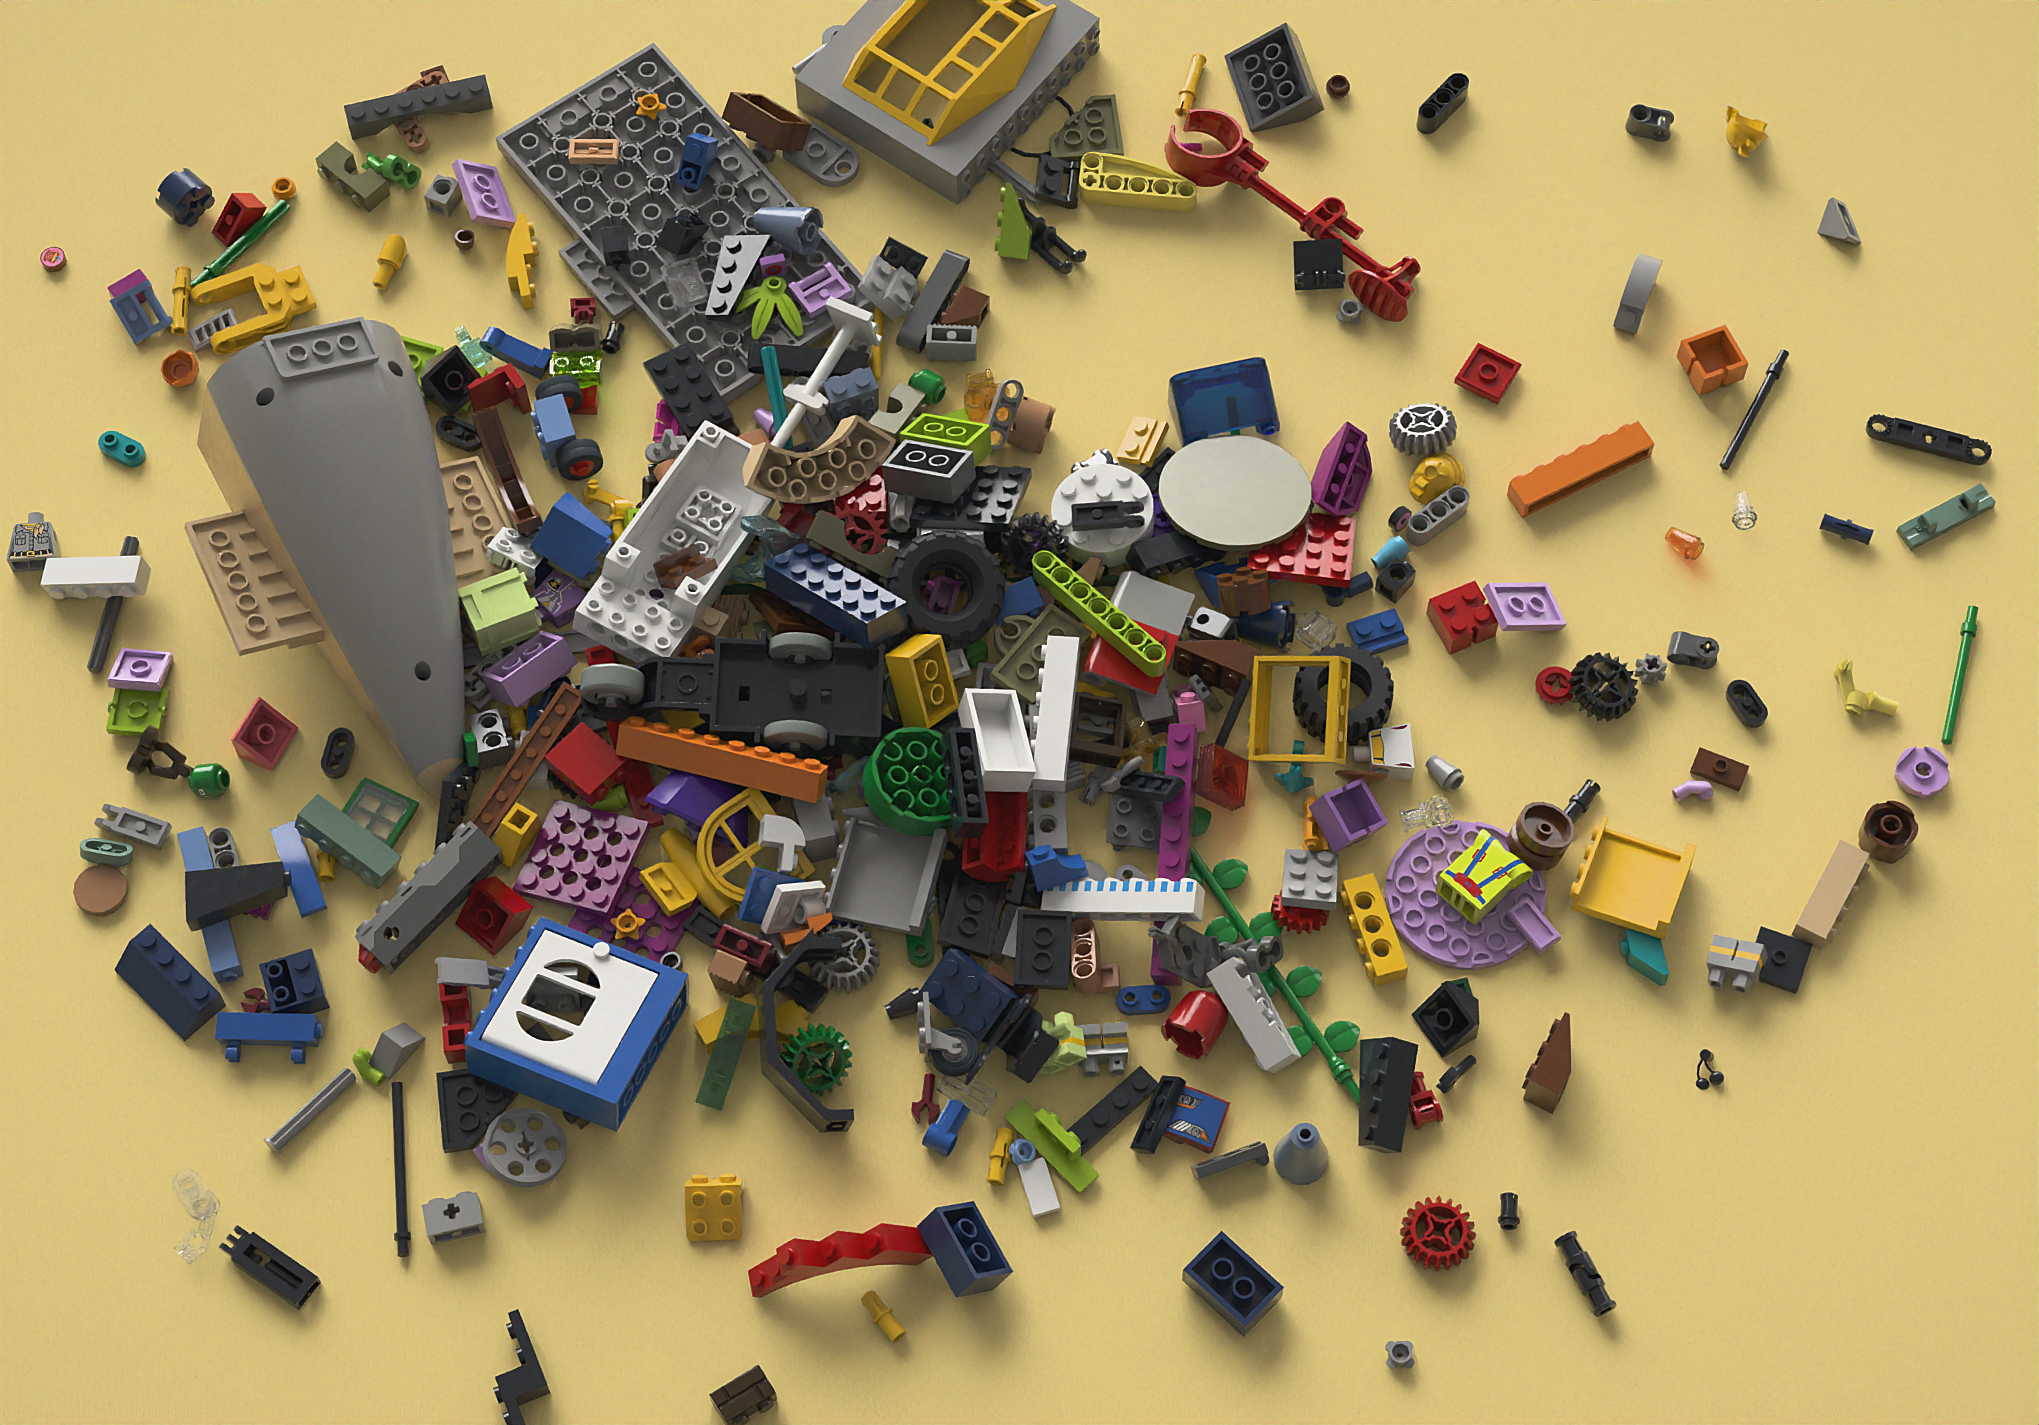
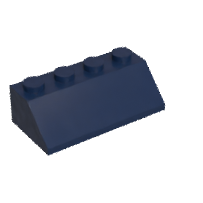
M151 924L129 941L114 969L184 1041L226 1006L221 994Z

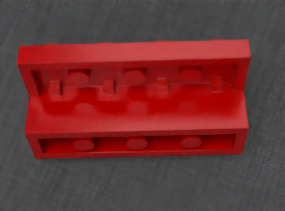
M984 791L989 824L980 838H963L962 870L973 878L982 881H1008L1009 874L1025 869L1027 792Z

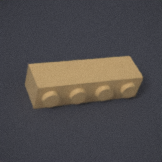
M1840 839L1794 927L1792 936L1813 944L1812 946L1820 950L1825 941L1831 942L1837 931V928L1833 927L1836 919L1842 921L1848 909L1844 905L1847 898L1853 900L1859 888L1855 884L1858 877L1864 879L1870 867L1866 863L1870 853Z

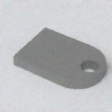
M815 122L811 123L812 126L802 151L782 152L785 160L821 184L830 187H839L850 183L859 171V158L856 151ZM842 167L850 169L848 173L838 172Z

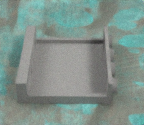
M852 817L850 820L847 819L844 826V835H846L844 844L840 843L837 850L838 865L837 868L833 867L830 875L832 886L830 892H826L823 899L826 912L831 913L832 918L836 920L922 937L948 842L946 829H936L934 835L913 836L899 832L890 826L866 822Z

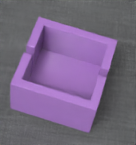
M1363 778L1322 795L1308 807L1334 853L1373 836L1389 824Z

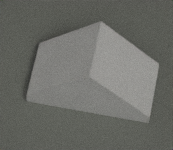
M406 1023L388 1029L381 1033L368 1063L385 1074L386 1078L390 1080L425 1041V1037Z

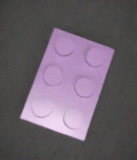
M456 159L452 167L472 221L512 229L516 219L497 168Z
M1547 582L1487 583L1483 588L1502 631L1562 630L1567 625Z

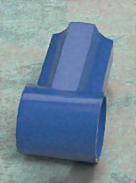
M949 1099L936 1123H932L926 1131L922 1145L948 1157L957 1142L960 1129L970 1114V1109L958 1100Z

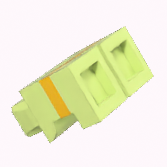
M1066 1012L1056 1014L1054 1017L1055 1027H1053L1051 1022H1042L1041 1028L1059 1039V1045L1040 1069L1039 1073L1050 1076L1067 1068V1066L1087 1058L1083 1029L1074 1026L1072 1014Z

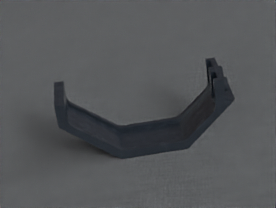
M812 928L762 985L757 997L761 1073L820 1133L847 1132L854 1121V1109L832 1110L826 1108L778 1056L774 993L799 964L805 962L836 961L839 949L842 948L841 937H834V934L824 933L819 934L818 938H814V930Z

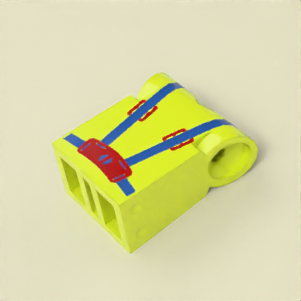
M1482 829L1473 845L1439 875L1435 892L1476 926L1507 895L1509 890H1513L1525 883L1534 872L1517 856L1506 851L1501 843L1485 829Z

